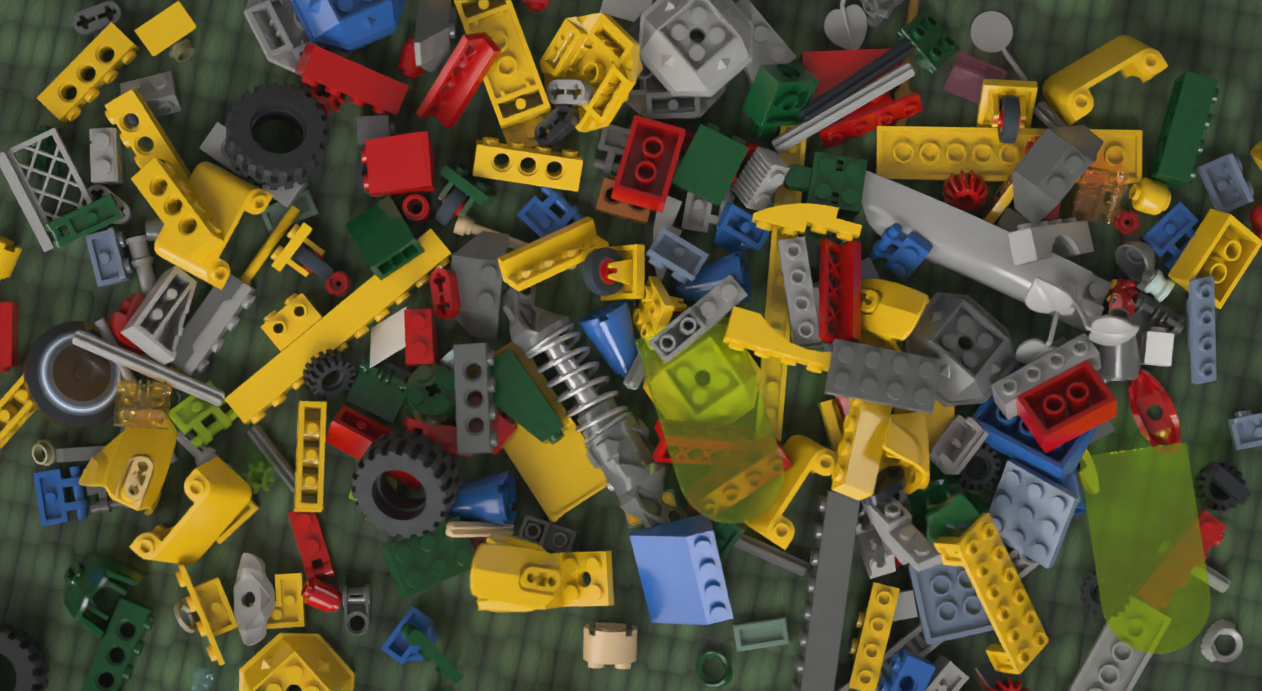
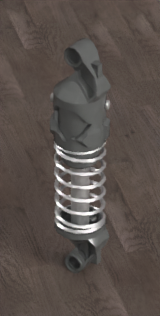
M535 284L522 291H517L513 287L508 286L502 293L503 310L510 321L511 341L518 345L523 353H526V358H532L545 351L549 360L538 367L536 373H541L552 366L559 373L546 383L547 388L563 380L568 386V389L560 394L555 402H562L571 396H574L578 403L566 412L565 417H571L579 413L577 419L579 425L575 427V432L583 431L582 434L586 438L583 442L587 450L586 456L595 469H600L607 480L606 485L608 489L614 491L619 498L620 508L630 515L638 517L646 528L686 519V515L680 507L669 505L662 500L667 464L654 461L652 455L656 448L648 438L650 432L645 423L628 411L629 406H618L615 401L618 398V391H610L600 396L598 395L609 381L607 376H601L589 381V378L599 368L600 362L592 361L579 366L589 354L590 347L583 346L572 351L569 350L580 338L579 332H570L574 327L570 316L555 314L537 308L534 304ZM574 337L567 345L564 343V340ZM583 352L577 359L574 358V355ZM593 367L586 374L583 372V370ZM602 382L597 388L594 389L593 385Z

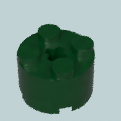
M421 365L408 379L406 385L407 405L417 421L425 425L437 426L456 415L455 375L448 368L440 365Z

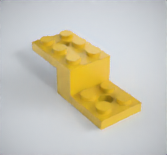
M611 551L549 553L555 557L560 567L558 568V573L561 577V583L554 593L555 597L546 606H540L536 609L614 605ZM585 572H588L591 576L589 586L583 581ZM543 578V582L549 581V578Z

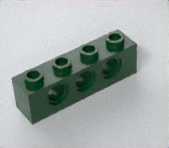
M128 597L120 598L81 691H122L121 688L124 681H129L133 674L135 666H132L135 655L140 656L144 648L145 641L142 640L146 631L151 630L156 617L153 616L154 608ZM127 622L135 626L136 631L132 637L124 632V626ZM116 647L124 650L125 658L123 661L115 659L113 653ZM105 672H109L114 676V684L112 686L104 683L103 675Z

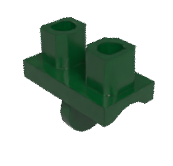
M40 125L39 130L30 132L29 139L52 129V127ZM56 128L61 137V129ZM52 135L42 140L40 150L51 154L55 153L57 144ZM38 142L31 144V146L36 147ZM66 147L69 154H72V148ZM59 150L58 156L64 158ZM39 154L34 167L48 172L53 158ZM31 156V158L29 159V166L31 164L33 156ZM56 160L52 174L60 176V165L64 164V162Z

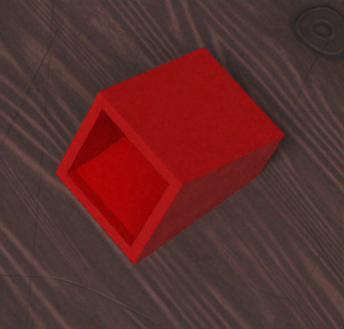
M428 131L365 140L366 147L361 148L362 163H367L368 174H363L364 189L369 190L371 196L436 191L432 140Z

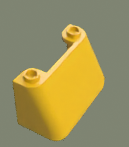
M1121 35L1050 76L1042 86V93L1051 109L1069 126H1072L1077 120L1087 115L1094 106V99L1088 88L1119 70L1124 78L1136 76L1144 83L1167 68L1168 65L1159 51L1129 35Z
M206 161L196 166L187 185L192 190L190 196L193 200H198L207 212L204 215L207 219L213 220L221 229L219 235L225 242L200 263L187 256L164 224L155 241L154 249L161 258L222 290L230 275L228 263L219 258L244 211L254 215L262 213L267 208L273 195ZM182 204L178 207L177 213L181 210ZM197 223L192 227V232L196 229Z
M803 435L791 436L784 444L793 467L754 491L742 510V519L747 526L786 550L793 539L795 528L789 519L782 516L783 512L809 472L829 476L837 465L839 457L834 451Z
M217 456L195 468L186 479L184 484L185 493L195 503L183 518L170 528H165L160 523L152 532H145L138 536L129 547L143 559L192 565L206 553L247 505L252 496L251 487Z

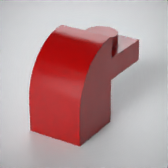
M135 292L130 297L123 299L119 312L116 311L110 315L107 324L119 347L142 356L145 352L120 333L145 299V296Z

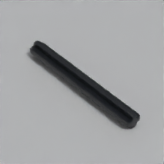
M909 40L903 41L799 110L801 117L806 122L810 121L912 54L915 50L914 46Z

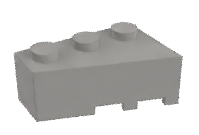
M740 0L736 5L754 25L753 59L744 68V72L752 87L760 65L794 63L796 56L749 0Z
M176 265L163 272L120 333L161 365L175 360L177 354L176 347L179 337L183 333L184 328L182 326L185 316L189 312L197 282Z

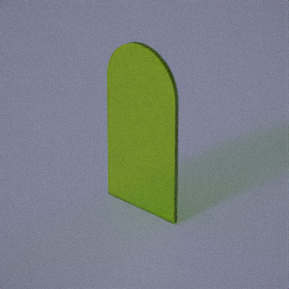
M729 317L721 319L667 363L661 359L648 343L656 335L635 340L678 482L688 502L704 516L722 523H747L763 514L775 502L781 490L783 463L746 348H744V351L734 350L728 347L729 343L723 342Z
M1186 442L1113 453L1105 452L1099 455L1082 457L1079 463L1101 607L1109 628L1123 643L1146 653L1164 655L1186 646L1203 629L1209 616L1211 603Z

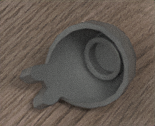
M1129 240L1118 247L1115 252L1117 265L1130 279L1139 281L1136 287L1143 291L1150 281L1155 278L1156 269L1154 266L1156 260L1153 247L1139 240Z

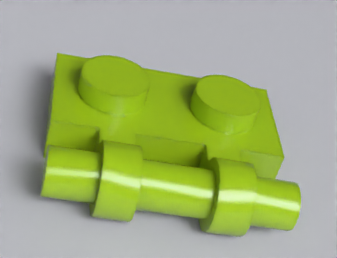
M208 381L206 383L212 387H215L211 381ZM193 395L187 397L167 414L184 435L192 429L197 433V436L190 440L195 449L202 444L207 445L213 440V436L222 429L226 430L232 425L231 422L238 417L233 409H230L225 414L220 409L226 404L224 399L220 406H216ZM212 414L216 421L205 428L201 422Z

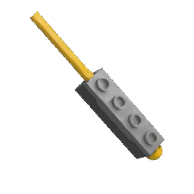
M293 205L290 207L240 278L230 272L229 278L222 290L215 286L184 328L182 336L179 337L176 347L177 354L175 360L171 361L176 367L171 365L170 369L193 377L197 373L201 375L209 365L207 359L212 352L217 353L225 342L222 339L228 330L232 331L240 320L237 316L243 308L248 309L255 299L253 294L256 290L250 286L251 280L300 213L298 208Z

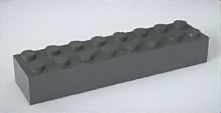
M824 491V495H819L817 511L821 512L820 522H815L813 538L817 539L816 549L811 548L809 564L814 565L813 574L807 576L806 591L810 592L809 602L804 601L802 617L806 619L805 628H800L798 644L802 646L801 655L797 654L795 660V671L799 673L798 682L793 681L791 691H834L860 500L838 492Z

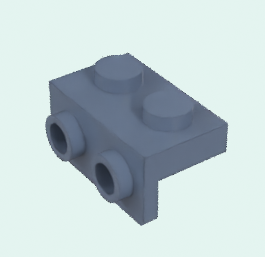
M1232 152L1197 168L1215 210L1227 213L1254 201L1252 197L1254 195L1253 188L1249 181H1245L1241 173L1243 171L1242 164L1237 156L1234 157Z
M109 227L106 231L85 236L99 288L131 280L130 273L133 272L130 258L125 257L123 247H126L122 231L119 232L118 228Z
M663 227L646 253V256L650 257L648 261L650 264L660 270L663 267L673 271L671 275L673 278L685 284L686 281L693 282L708 254Z
M1251 409L1235 412L1236 418L1227 419L1234 450L1262 445V412L1252 414Z

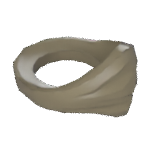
M185 595L174 604L173 610L179 625L186 632L193 633L198 631L196 622L200 621L197 611L191 613L186 601V597L190 595ZM181 609L188 614L191 627L183 620Z

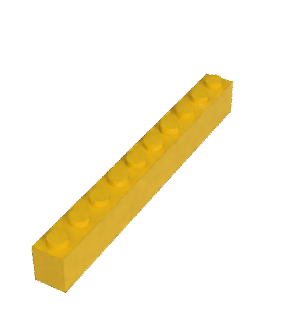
M429 229L419 238L425 252L382 281L376 275L371 277L224 399L244 424L252 422L255 425L267 415L264 412L271 405L277 407L287 399L285 394L289 390L294 388L296 391L305 384L303 370L307 369L305 367L307 362L312 363L311 357H319L318 352L320 351L326 354V349H331L332 351L337 349L343 353L349 347L346 343L354 337L358 340L369 331L367 327L374 320L377 323L383 320L390 313L387 309L395 303L399 306L410 297L408 293L415 286L418 289L430 281L429 275L435 269L446 268L451 263L449 258L452 257V253L432 229Z

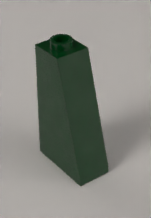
M509 348L495 358V365L491 366V376H495L496 392L492 393V403H496L497 407L542 443L548 444L550 442L553 445L564 438L563 432L568 429L515 351ZM482 369L470 376L471 379L478 378L481 375Z

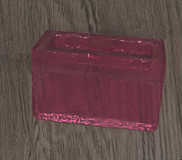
M959 51L944 85V90L979 104L983 79L1005 80L1008 71Z

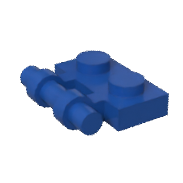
M543 187L541 189L548 197L544 202L534 196L517 214L541 238L566 227L571 220L576 222L585 218L575 204L572 206L562 196L563 193L559 189ZM556 204L565 213L561 219L550 210L552 205Z
M1178 202L1140 239L1142 242L1153 247L1154 254L1158 258L1166 251L1168 252L1170 258L1164 265L1171 271L1195 234L1191 227L1199 220L1181 202ZM1184 235L1188 241L1178 249L1174 244Z
M894 223L891 227L886 228L882 234V239L875 242L869 256L873 261H878L882 257L886 258L888 261L884 267L903 281H906L929 254L933 246L913 231L908 236H905L901 233L902 226ZM895 244L898 246V248L895 249L890 245Z
M80 466L69 467L71 478L67 479L63 478L62 469L33 473L41 526L70 522L69 511L76 510L78 520L88 519L87 508H89L88 500H85L83 486L78 483L81 477ZM72 486L75 502L67 503L65 487Z

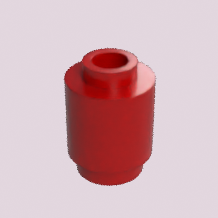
M408 38L407 43L403 44L397 69L402 71L401 76L416 80L417 76H423L424 69L423 67L416 66L415 39Z
M411 194L403 201L402 210L410 221L421 223L430 216L431 206L424 196ZM416 205H420L423 208L419 214L413 213V208Z
M313 578L310 582L306 581L301 590L304 603L325 612H336L343 599L342 592L338 591L337 587Z

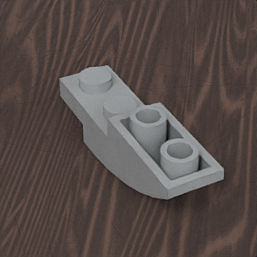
M729 275L648 343L661 359L667 363L723 319L734 306H737L748 295L734 278Z
M893 496L876 506H869L862 502L877 532L902 565L910 563L917 572L941 563L942 554L912 525V515Z

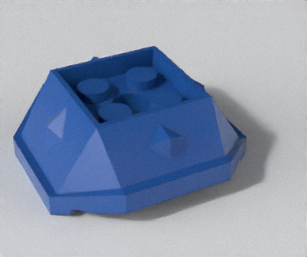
M289 0L310 43L320 46L324 45L349 53L395 33L406 0Z

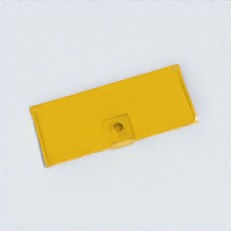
M510 342L494 353L495 358L509 348L514 350L568 428L563 432L564 438L552 445L550 442L548 444L542 443L516 422L514 427L517 429V433L504 447V450L548 516L551 523L557 522L565 513L605 488L607 480L600 469H595L586 456L587 450L585 445H583L584 436L581 432H575L576 424L572 417H565L567 409L563 403L555 402L558 396L552 387H546L548 381L543 373H536L538 365L534 359L526 358V353H523L518 345ZM480 365L473 366L469 371V375L472 376L481 369ZM475 392L471 396L473 398L476 394L480 399L483 397L480 392ZM497 407V413L502 416L505 412Z

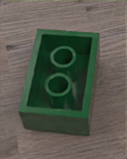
M459 515L442 522L436 530L429 531L427 535L417 537L414 534L413 538H404L381 550L402 600L471 570L475 551L469 538L451 537L445 533L447 523L461 522Z

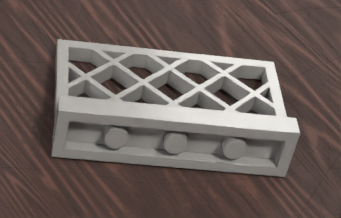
M56 127L0 152V168L43 251L46 252L55 247L52 242L54 238L44 227V224L50 222L48 216L52 217L53 220L61 217L58 214L62 202L77 206V209L84 206L82 204L84 198L87 204L93 202ZM51 135L57 144L54 154L40 150L42 140ZM38 142L36 148L29 146ZM23 148L33 151L34 155L30 166L20 163L15 152ZM59 150L64 158L58 156ZM38 153L53 158L48 172L34 167ZM56 160L67 163L70 169L67 179L52 174ZM23 168L28 169L27 175L25 174ZM32 171L47 176L42 190L31 185L29 179ZM71 175H73L75 181L70 180ZM50 177L65 182L61 196L46 191ZM68 184L79 187L82 192L79 203L64 198ZM35 192L41 194L39 199ZM44 195L59 200L55 214L44 210L42 206Z

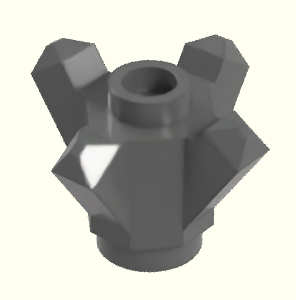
M860 0L865 12L869 14L867 21L871 27H878L903 2V0Z

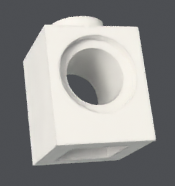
M1150 327V331L1142 332L1140 345L1141 363L1162 367L1171 366L1174 334L1166 333L1167 328Z

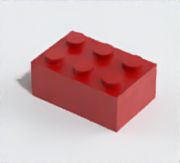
M634 115L613 186L611 199L663 213L686 129Z
M1088 360L1016 396L1018 415L1045 453L1116 416V398Z

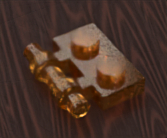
M1089 166L1080 177L1070 211L1071 218L1076 217V219L1097 223L1099 214L1103 213L1105 214L1103 221L1107 224H1114L1115 217L1119 215L1121 210L1119 204L1122 194H1125L1128 184L1126 180L1128 174L1119 171L1116 180L1110 181V170ZM1106 191L1112 192L1109 202L1104 203Z

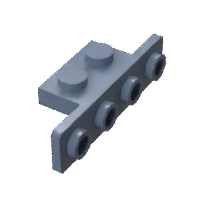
M1213 276L1193 278L1188 282L1189 298L1186 299L1187 346L1191 354V382L1193 384L1211 382L1217 379Z

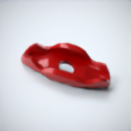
M1140 369L1138 377L1135 380H1129L1128 386L1133 418L1141 434L1156 451L1164 455L1176 454L1181 447V434L1175 407L1162 385L1148 371ZM1151 405H1158L1162 408L1163 416L1160 419L1153 420L1148 416L1147 411Z

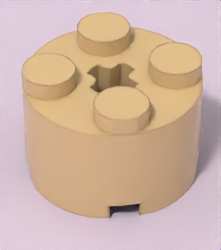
M613 622L596 623V628L589 629V624L584 625L583 660L588 661V667L603 668L604 664H615L617 669H630L631 663L637 660L638 628L632 625V630L626 629V624Z

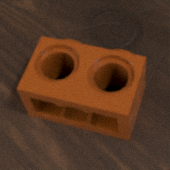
M611 175L610 179L604 178L596 211L647 225L651 210L646 208L636 209L632 204L621 201H608L606 193L613 189L616 176Z

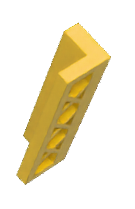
M587 216L499 257L498 262L503 281L517 291H522L585 261L591 251L598 248H609V244L597 236L594 220Z

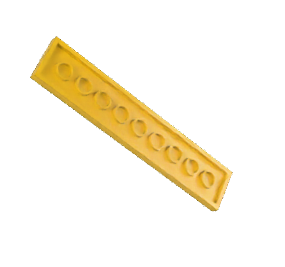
M877 126L876 175L889 180L944 181L945 179H950L951 173L958 175L961 169L965 173L973 169L975 175L981 174L985 182H1005L1012 170L1025 156L1027 141L1030 142L1031 137L1034 136L1040 137L1046 129L1018 128L1017 138L1014 143L999 142L998 128ZM1089 129L1102 139L1104 143L1093 162L1076 183H1139L1142 179V130Z

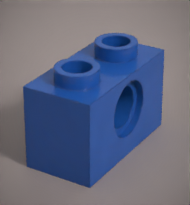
M900 647L898 653L892 657L889 665L890 670L886 678L880 681L878 691H925L936 667L928 659ZM904 676H909L905 684L899 685L900 680Z

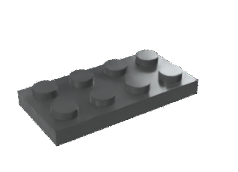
M834 339L824 394L932 414L942 360Z

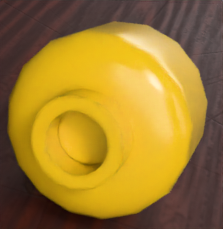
M1145 177L1139 183L1131 186L1129 198L1133 208L1137 211L1157 215L1168 208L1171 201V192L1165 183Z

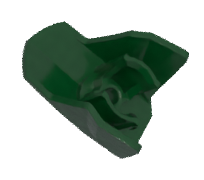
M929 459L930 480L927 488L924 490L917 489L912 494H907L908 512L912 515V525L935 547L934 542L939 536L960 537L983 513H989L979 495L964 491L953 474L944 475Z
M90 553L83 558L82 563L75 560L68 567L64 575L66 582L63 592L64 604L77 621H80L96 637L103 639L106 632L84 613L86 609L102 620L107 621L109 618L105 614L106 609L95 603L92 596L102 587H112L125 595L127 592L126 583L137 586L141 580L147 578L149 573L110 555Z

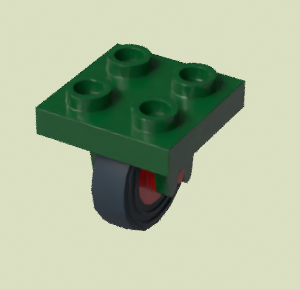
M461 163L459 165H445L439 174L449 182L437 198L441 201L442 205L438 209L435 219L442 225L448 226L457 216L466 217L477 202L482 206L491 204L497 196L491 192L494 188L482 179L479 181L471 177L472 171Z

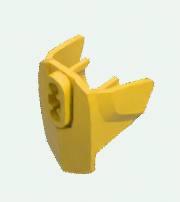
M881 279L862 280L861 341L858 342L860 344L902 352L896 342H902L912 332L925 306L929 303L928 295L892 281Z
M895 407L893 414L889 416L887 431L882 443L883 451L878 472L889 466L901 467L905 472L906 485L901 491L906 494H912L917 489H926L930 480L925 413Z
M143 410L132 413L125 429L90 459L78 483L82 486L105 487L113 500L137 511L146 509L144 514L149 516L155 510L161 497L162 486L178 436L175 426L163 411ZM129 488L134 491V495L130 494Z
M501 533L490 535L487 538V543L489 544H480L472 562L470 584L472 594L479 597L477 598V603L481 609L491 612L533 611L540 606H546L555 597L554 593L561 583V577L558 573V568L560 567L555 557L550 555L542 546ZM543 578H549V581L543 582Z

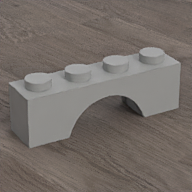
M1076 217L1049 222L1042 221L1034 224L1033 222L1018 225V231L1008 233L1014 265L1028 264L1052 258V249L1055 254L1063 258L1094 252L1088 221L1077 222Z

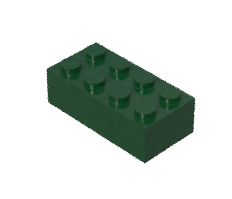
M1189 71L1175 79L1147 178L1163 182L1168 187L1175 189L1189 183L1190 180L1193 181L1197 172V165H1194L1197 155L1201 154L1205 140L1201 139L1203 131L1208 129L1212 119V114H1209L1211 103L1215 104L1219 95V89L1216 88L1218 80Z

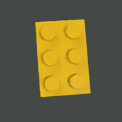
M1210 209L1168 276L1187 292H1189L1188 282L1190 279L1213 276L1215 307L1221 309L1262 246V240L1231 214Z

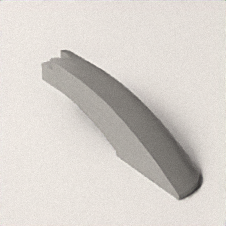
M866 171L861 204L868 224L881 237L886 228L891 227L894 223H898L902 226L901 233L905 236H908L913 231L933 246L924 259L993 288L1025 304L1026 294L1035 276L1056 285L1063 282L1073 283L1077 287V300L1082 301V308L1088 322L1092 324L1094 319L1101 316L1104 310L1102 304L1112 283L1093 275V272L1053 252L1052 258L1028 264L1014 265L1008 233L1011 232L911 188ZM1075 309L1070 315L1059 314L1058 320L1080 331H1087L1078 309ZM1055 310L1046 314L1054 317Z

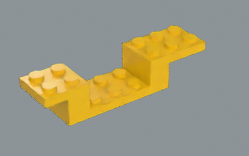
M454 0L466 34L486 32L501 49V52L483 80L507 144L510 141L525 143V147L529 148L541 145L535 140L534 131L536 126L551 112V107L511 0ZM547 129V130H546V131H547V136H546L545 138H547V139L549 138L548 133H549L550 129Z

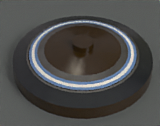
M69 321L50 328L33 343L24 364V384L31 402L47 419L69 428H88L101 424L113 417L127 401L130 390L114 361L72 343L73 336L77 330H82L103 339L96 325L85 321Z

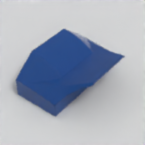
M727 202L716 226L717 233L714 243L732 253L747 249L760 251L770 231L757 228V223L752 222V215Z
M414 605L411 606L381 648V650L402 665L408 661H423L424 659L417 652L421 647L419 645L412 646L401 634V627L404 623H414L433 644L439 639L434 628L435 621Z

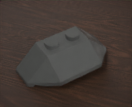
M418 0L414 40L416 66L423 67V69L430 72L437 70L450 50L451 39L456 38L455 23H457V9L451 6V0Z
M1084 125L1047 128L1012 170L1014 209L1031 223L1040 222L1058 205L1093 162L1104 141Z
M482 231L452 255L451 270L454 271L457 277L461 304L460 312L455 319L471 337L495 340L498 338L504 285L498 258L507 254L509 234Z

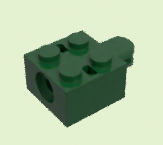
M801 63L760 65L742 109L754 121L750 131L760 141L768 142L775 137L779 126L800 124L803 118L799 110L810 103L819 80Z
M815 151L810 158L809 166L797 164L788 166L790 169L785 175L783 185L788 190L805 192L804 203L839 208L837 213L839 216L855 218L860 213L867 160Z

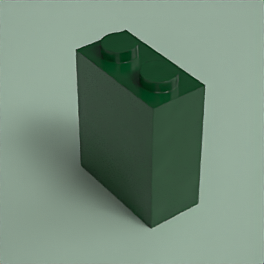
M707 123L706 126L700 124L672 180V184L720 207L749 148L744 146L746 141L735 135H731L728 138L720 134L722 129L711 123Z
M390 195L379 200L375 205L345 224L369 268L381 281L425 252L402 210Z

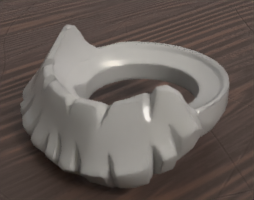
M1222 619L1216 621L1215 624L1213 623L1207 629V633H1205L1201 643V651L1206 659H1209L1211 662L1216 660L1231 662L1240 655L1243 648V640L1235 629V623ZM1220 634L1231 635L1235 640V648L1228 655H1220L1214 645L1215 639Z

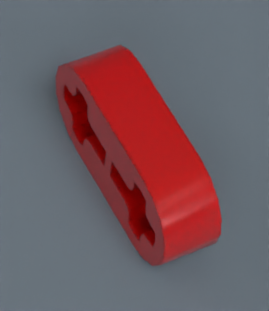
M437 268L430 276L434 312L440 318H455L461 309L456 274L451 269ZM445 277L446 281L441 283V279ZM449 303V308L445 310V305Z

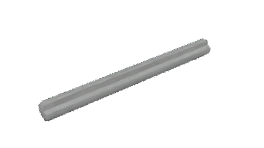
M909 62L900 65L838 101L810 121H804L772 140L773 147L778 153H782L915 75L913 67Z
M77 330L73 336L72 343L76 346L216 406H220L225 397V392L87 332Z

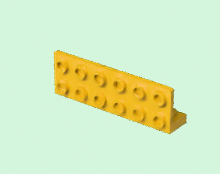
M983 513L960 538L939 536L935 540L934 545L942 554L941 560L944 565L964 566L1002 644H991L985 650L995 671L1020 675L1046 646L1049 639L990 514Z

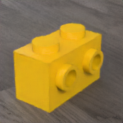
M294 293L285 300L284 304L286 306L279 312L274 310L263 319L265 323L261 328L281 352L323 318V315L303 293L300 295Z

